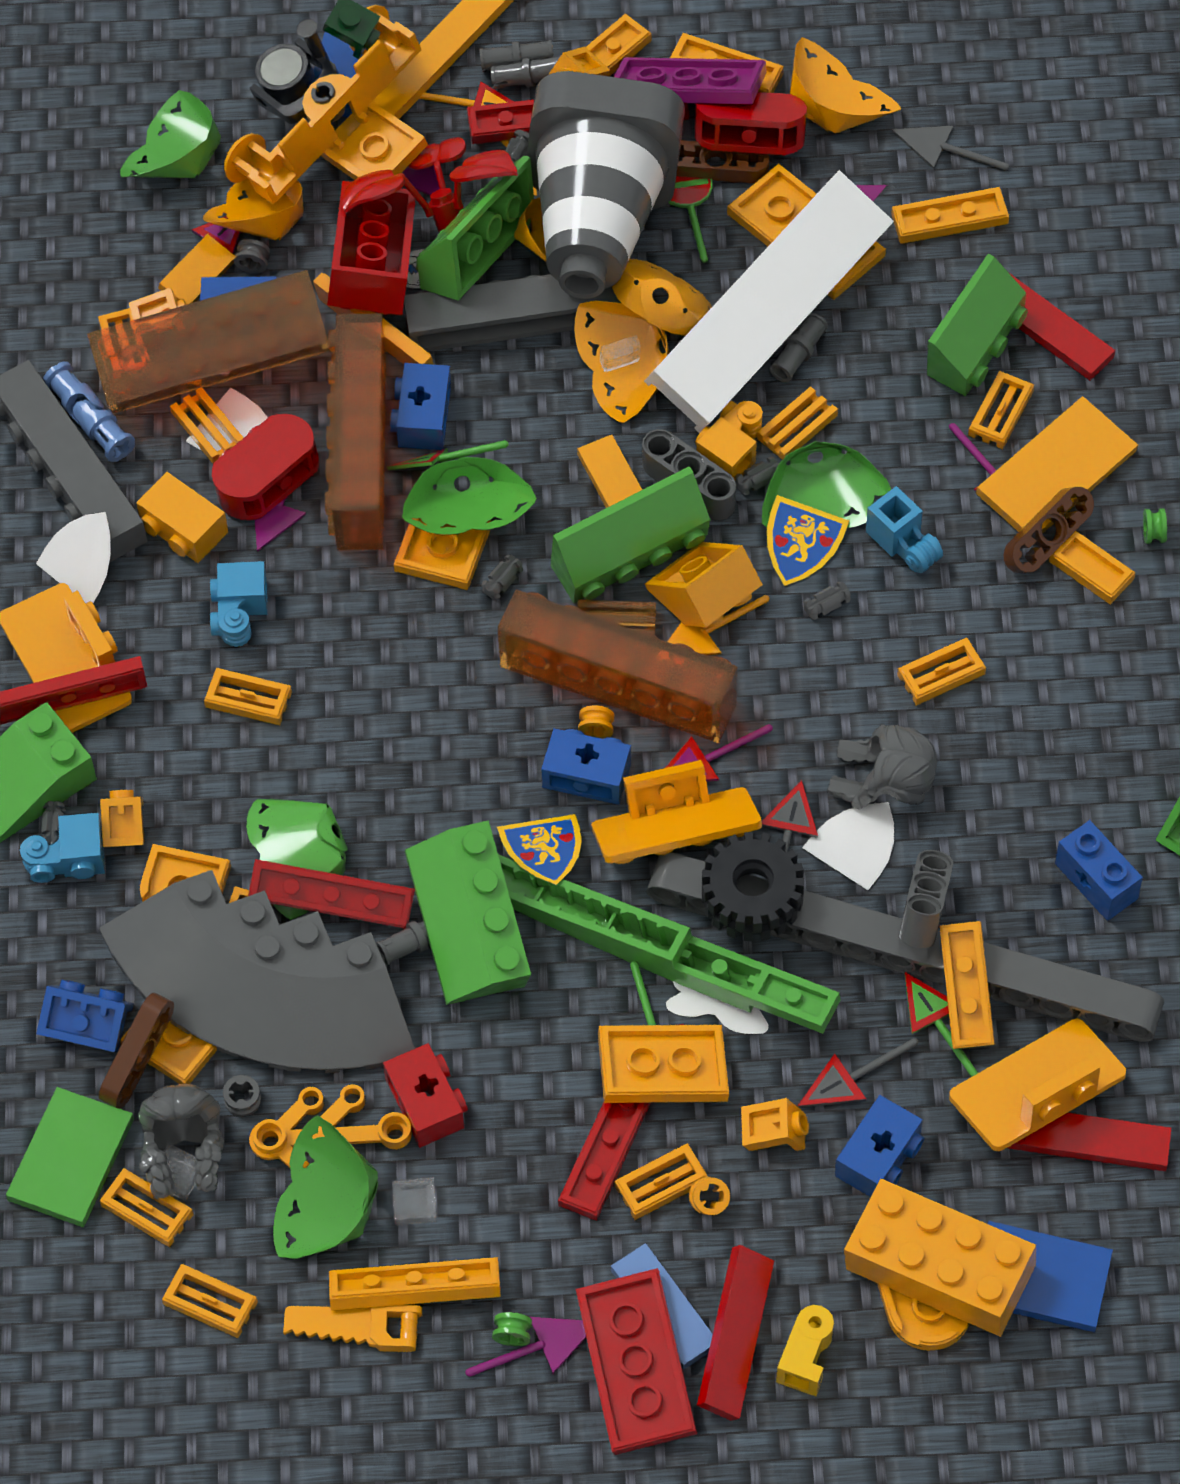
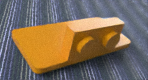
M65 583L57 584L0 612V625L33 683L115 662L113 654L118 652V648L110 632L107 630L102 633L97 625L101 620L94 604L91 601L85 603L78 590L72 593L69 586ZM130 692L55 712L73 733L129 706L132 702V696Z
M698 760L624 777L623 781L629 813L599 819L591 824L593 834L605 862L626 864L637 857L650 854L665 855L674 849L690 845L704 846L710 844L713 840L735 834L737 837H743L744 832L760 829L762 827V820L746 788L739 787L708 794L705 769L702 761Z
M1076 1018L953 1087L950 1090L949 1100L992 1150L1002 1151L1123 1081L1126 1077V1068L1083 1020Z

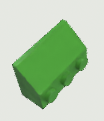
M987 254L928 340L927 376L965 397L973 385L979 387L988 373V363L993 356L996 358L1001 356L1008 343L1007 335L1012 328L1018 329L1022 325L1028 313V309L1025 308L1026 292L994 256Z

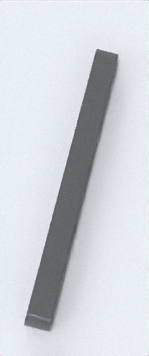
M671 852L659 855L646 891L648 896L664 905L707 917L704 911L705 903H702L701 895L702 870L705 869V862ZM747 874L738 879L737 888L745 895L758 896L768 890L769 883L766 879ZM804 890L801 912L797 911V919L793 925L786 922V930L779 936L775 930L770 931L771 936L904 974L906 972L913 977L946 986L940 929H938L933 946L929 948H914L902 942L899 937L902 918ZM984 942L990 999L1068 1022L1078 1018L1083 1020L1089 1028L1134 1041L1149 1042L1154 1039L1164 1005V999L1158 993Z

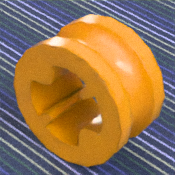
M586 706L579 712L581 722L578 724V730L587 736L604 739L611 737L614 730L612 725L615 717L614 712L603 706Z
M702 1177L691 1186L689 1201L692 1208L698 1213L717 1215L728 1206L730 1191L722 1180L714 1177ZM709 1184L715 1186L713 1192H719L718 1201H712L710 1208H706L704 1206L706 1201L700 1200V1192L707 1191Z

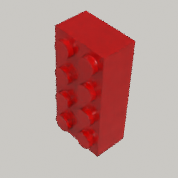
M342 181L327 306L339 307L345 310L372 311L384 315H402L408 278L416 199L407 189H400L386 197L357 205L345 214L342 199L346 188L351 182Z

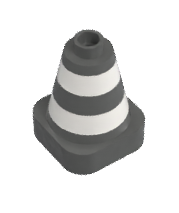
M573 71L549 74L537 85L530 122L528 157L531 159L533 187L540 193L547 268L550 274L559 281L561 289L571 296L593 298L600 295L604 289L615 285L625 270L651 210L666 205L673 197L680 156L685 105L678 94L663 85Z

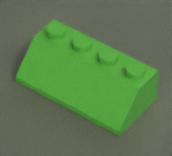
M522 156L514 162L518 176L494 177L484 188L480 189L476 197L464 209L460 210L457 217L445 229L440 231L437 238L419 254L416 261V270L419 274L420 289L459 301L516 239L514 233L519 219L534 199L530 157ZM530 218L526 222L527 226L531 223Z
M690 466L553 535L551 568L573 604L582 599L586 601L592 600L601 595L605 587L617 581L625 583L633 579L640 569L650 564L653 566L661 565L671 558L673 552L683 547H686V549L694 548L706 539L710 517Z
M489 820L446 830L405 849L406 859L446 1005L525 987L531 976V971Z

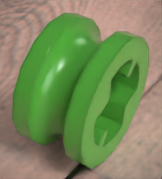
M1159 508L1157 513H1152L1150 509H1144L1143 534L1146 544H1151L1154 539L1159 540L1160 543H1166L1167 518L1164 508Z
M512 1312L499 1313L495 1316L494 1324L498 1327L492 1334V1339L495 1342L507 1346H524L530 1343V1334L526 1332L532 1328V1319L530 1317Z

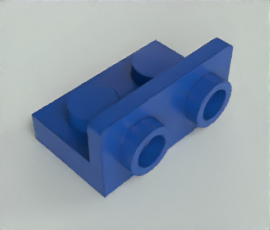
M61 979L60 986L46 987L36 1034L111 1052L119 1051L127 1012L133 1010L134 1003L123 1001L124 993L100 988L99 995L84 992L85 984Z

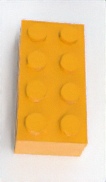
M881 1178L844 1248L846 1270L878 1284L883 1283L896 1292L912 1299L915 1298L919 1302L999 1337L1002 1336L1036 1266L1035 1244Z

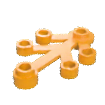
M355 1084L345 1086L340 1092V1097L320 1117L335 1127L348 1113L359 1112L365 1106L363 1089ZM316 1087L304 1088L300 1092L298 1100L278 1120L266 1119L259 1122L252 1129L249 1137L253 1153L264 1160L280 1159L290 1168L291 1153L302 1130L293 1129L306 1115H316L322 1111L324 1107L322 1092ZM350 1094H356L360 1097L356 1103H348L345 1100ZM310 1096H314L319 1099L318 1102L312 1106L306 1105L304 1101L306 1098ZM398 1112L384 1115L378 1125L335 1127L350 1144L382 1143L389 1149H401L410 1142L412 1137L409 1119L404 1114ZM321 1126L318 1128V1133L312 1136L313 1139L325 1137ZM392 1130H400L403 1133L398 1139L388 1137L389 1132ZM268 1137L278 1139V1142L273 1146L263 1144L264 1140ZM305 1161L303 1168H307L310 1163Z

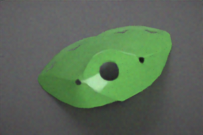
M178 90L161 107L149 125L146 144L127 158L120 170V176L134 178H195L198 174L199 177L208 165V161L219 146L221 139L211 111L191 93ZM178 102H181L182 111L171 114V111L177 108ZM165 124L168 132L158 136L159 132L162 131V125ZM143 156H147L148 163L137 164L139 161H142ZM131 171H135L138 175H132Z
M815 441L789 453L779 463L770 481L762 506V524L767 527L776 496L779 495L849 520L847 528L856 527L867 522V509L873 504L874 496H884L891 490L888 480L860 452L840 444ZM814 452H821L823 458L818 463H812L808 461V455ZM852 507L860 512L858 515L852 513L847 517L844 516Z
M460 457L458 460L433 465L422 473L404 503L402 518L411 525L434 534H460L471 529L490 530L508 525L517 520L535 503L537 498L531 486L505 464L486 458ZM460 476H466L470 480V487L465 491H458L454 486L455 479ZM489 477L493 478V482L489 481ZM433 485H437L436 490L433 489ZM526 503L525 505L521 506L517 512H515L518 504ZM493 517H497V518H499V519H502V520H494V521H492V522L487 523L488 521H490L491 519H493ZM412 518H414V519L421 518L422 521H423L426 525L422 524V523H421L420 521H418V520H413ZM445 524H449V525H451V526H456V527H445V528H441V527H443Z
M257 799L253 802L248 812L246 827L251 844L261 853L259 860L338 875L344 874L346 866L345 851L348 850V847L332 808L328 804L283 799ZM265 803L269 808L259 814L260 810L263 809L262 804ZM259 825L269 827L264 838L262 837L263 830L259 828ZM332 827L337 831L338 837L332 831ZM273 904L278 911L290 920L308 912L307 910Z
M317 1115L303 1127L291 1153L289 1164L292 1183L281 1195L274 1218L273 1236L278 1257L298 1259L359 1238L364 1232L377 1192V1170L331 1123ZM321 1126L325 1137L313 1139L312 1136L318 1133V1128ZM305 1152H308L309 1156L314 1159V1162L310 1163L307 1168H303V1164L307 1160ZM296 1200L300 1213L289 1217L288 1214L293 1210V1201ZM286 1232H289L296 1239L289 1248L286 1247L289 1241L286 1237Z

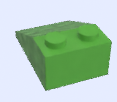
M47 702L14 722L0 736V843L42 816L46 810L43 806L48 801L63 802L97 780L91 756Z

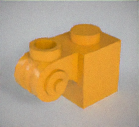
M730 401L723 408L719 419L711 427L706 426L699 433L695 441L696 451L728 472L734 480L735 476L739 473L743 476L745 474L744 470L752 467L756 462L757 441L754 438L757 437V432L762 428L763 411L761 407L753 401H743L738 404Z

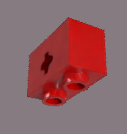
M429 1043L383 1062L385 1080L402 1114L409 1119L412 1135L419 1148L465 1128L463 1113L468 1111L465 1099L459 1088L451 1089L446 1079L451 1076L447 1063L442 1054L434 1055Z

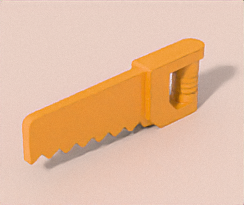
M393 1305L331 1310L330 1307L288 1306L284 1314L283 1333L286 1335L293 1331L295 1336L305 1333L308 1338L318 1335L321 1340L330 1337L334 1342L342 1338L345 1343L354 1340L357 1345L367 1342L369 1347L377 1348L383 1352L416 1351L418 1318L422 1317L423 1308L418 1305ZM388 1317L401 1318L400 1338H392L387 1333Z

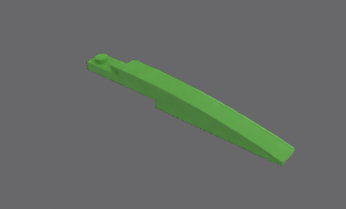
M498 854L514 910L627 962L636 961L639 967L747 1012L751 1013L753 1007L822 1034L841 1001L840 993L694 937L687 926L564 879L557 885L533 876L521 868L514 860Z

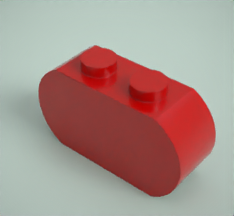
M758 92L753 104L696 103L695 139L698 144L711 151L775 155L792 154L800 150L805 144L807 106L800 98L794 95Z
M272 415L260 425L253 427L247 436L235 446L221 454L219 459L213 464L212 480L220 506L228 515L240 520L260 519L318 471L320 463L319 454L310 425L295 415Z

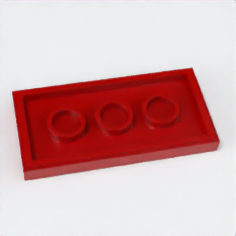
M656 1268L576 1289L612 1453L617 1455L698 1434L659 1269Z

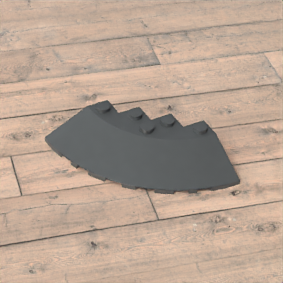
M213 870L173 883L99 928L112 958L144 999L155 992L173 1001L174 1011L170 1019L171 1024L187 1034L191 1033L197 1038L216 1046L218 1051L233 1057H245L269 1064L271 1068L301 1072V1069L325 1070V1073H338L340 1069L365 1067L367 1070L384 1067L383 1062L415 1049L387 968L371 932L333 946L318 911L279 925L265 890L226 904Z

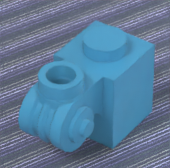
M897 486L868 507L866 533L891 557L897 553L905 560L912 571L918 573L928 570L934 562L943 557V550L939 540L929 533L924 536L921 533L923 511Z
M264 561L217 563V578L210 579L211 601L218 602V612L210 613L211 635L221 636L222 640L230 646H243L250 640L252 632L248 615H268L267 576Z
M99 813L58 816L59 839L57 842L48 845L45 838L33 835L26 838L20 846L24 867L30 874V879L34 882H50L55 878V875L59 874L77 879H87L95 874H105L102 824Z

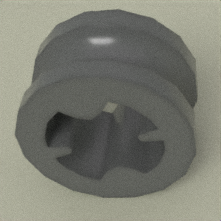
M246 239L240 241L237 247L238 253L234 258V264L237 268L251 274L265 272L268 265L267 260L271 254L269 247L258 240Z
M248 1075L233 1076L223 1087L225 1106L231 1114L238 1117H246L255 1113L260 1107V1089L258 1083ZM238 1090L240 1093H244L249 1090L250 1100L239 1099L235 1102L234 1092Z

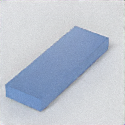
M645 1243L612 1264L611 1272L617 1279L656 1268L659 1269L680 1361L684 1370L709 1353L713 1334Z

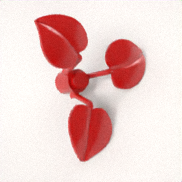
M453 137L442 141L440 144L433 143L427 145L408 165L409 168L414 170L425 169L434 165L439 190L434 191L430 195L431 200L429 204L403 173L394 175L392 170L386 169L362 175L352 181L343 194L342 205L345 214H347L349 210L357 205L386 197L405 186L424 209L426 217L433 216L437 231L440 233L457 217L460 210L464 208L461 200V182L501 176H518V172L509 153L504 150H491L479 153L465 159L462 166L456 167L450 173V179L454 182V193H452L450 188H446L441 163L455 161L462 157L466 151V144L463 138Z

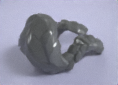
M881 724L873 731L870 739L865 741L839 740L836 751L837 758H842L847 762L854 760L858 763L867 760V762L875 763L863 784L855 780L832 776L827 793L832 794L833 797L851 802L855 809H862L870 804V802H874L882 794H890L896 800L909 805L922 804L925 799V793L931 789L935 779L937 767L935 748L930 740L919 731L899 725L886 726Z
M194 1084L161 1087L152 1096L145 1099L140 1106L139 1122L144 1133V1143L140 1154L139 1168L141 1172L146 1173L151 1193L155 1199H164L169 1195L175 1194L171 1169L167 1164V1156L164 1149L184 1140L202 1143L195 1150V1158L197 1160L194 1166L196 1172L194 1183L197 1185V1190L210 1192L217 1189L218 1162L221 1161V1152L225 1146L219 1128L221 1109L218 1101L212 1095Z

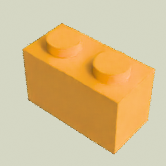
M168 472L136 502L138 514L144 523L145 531L151 536H160L168 542L170 548L181 557L187 555L197 563L228 533L225 512Z

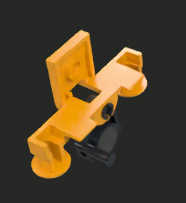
M372 5L367 7L368 10L381 16L376 30L381 32V35L368 50H364L362 53L364 55L353 65L356 74L349 78L339 74L335 64L330 61L317 33V23L312 19L301 21L296 31L304 40L298 37L294 42L295 45L279 44L265 51L258 59L255 68L256 78L260 87L255 83L250 87L259 106L282 118L289 124H297L270 153L266 150L265 139L259 134L250 133L235 141L227 152L224 162L226 177L234 183H240L249 179L255 192L274 205L320 156L354 180L362 175L386 169L392 170L394 175L402 173L427 147L428 143L423 135L380 107L373 100L422 50L415 33L397 21L395 23L389 21V13L384 6ZM311 64L322 70L317 80ZM348 103L356 121L360 125L343 141L338 138L331 122L337 121L343 116L346 108L345 105Z

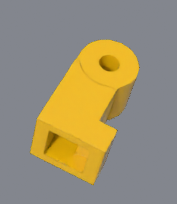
M811 1305L800 1311L777 1367L776 1383L815 1397L817 1396L822 1383L824 1367L816 1365L820 1353L830 1345L833 1335L834 1320L828 1309L819 1305Z

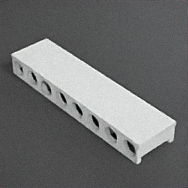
M839 170L644 382L648 386L653 384L696 424L694 429L700 433L894 221Z

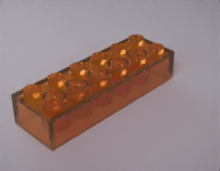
M308 270L87 333L106 402L113 414L197 390L200 387L204 388L331 351Z
M382 313L336 314V329L329 330L328 334L329 352H331V361H328L329 385L331 384V394H327L328 417H330V426H327L326 430L327 449H329V459H326V481L329 482V492H325L329 536L336 537L337 550H384L386 349Z
M516 589L498 625L500 667L704 739L720 743L737 705L738 666L732 665L725 658L719 656L709 657L695 652L685 644H672L660 640L648 631L641 630L637 632L621 626L613 619H600L588 615L578 607L572 605L563 606L548 601L538 593H525Z

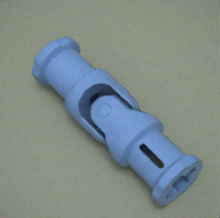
M60 362L46 372L43 381L50 391H54L61 399L63 409L81 426L89 439L97 441L105 450V457L108 461L117 462L133 450L135 438L130 433H125L119 427L116 416L110 410L104 408L103 402L97 397L91 387L79 381L73 374V367L70 363Z

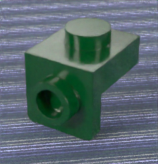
M338 0L324 24L323 31L354 47L355 50L352 56L359 59L364 50H368L379 39L381 32L376 30L381 16L352 0Z

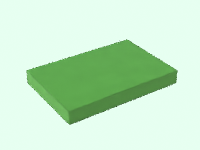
M57 1087L6 1193L7 1201L84 1228L134 1121L133 1113Z

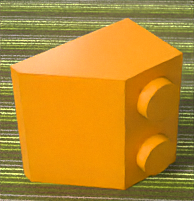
M702 542L645 583L647 590L684 625L703 627L704 629L719 624L724 619L723 615L733 607L747 603L752 598L751 593L763 585L743 545Z

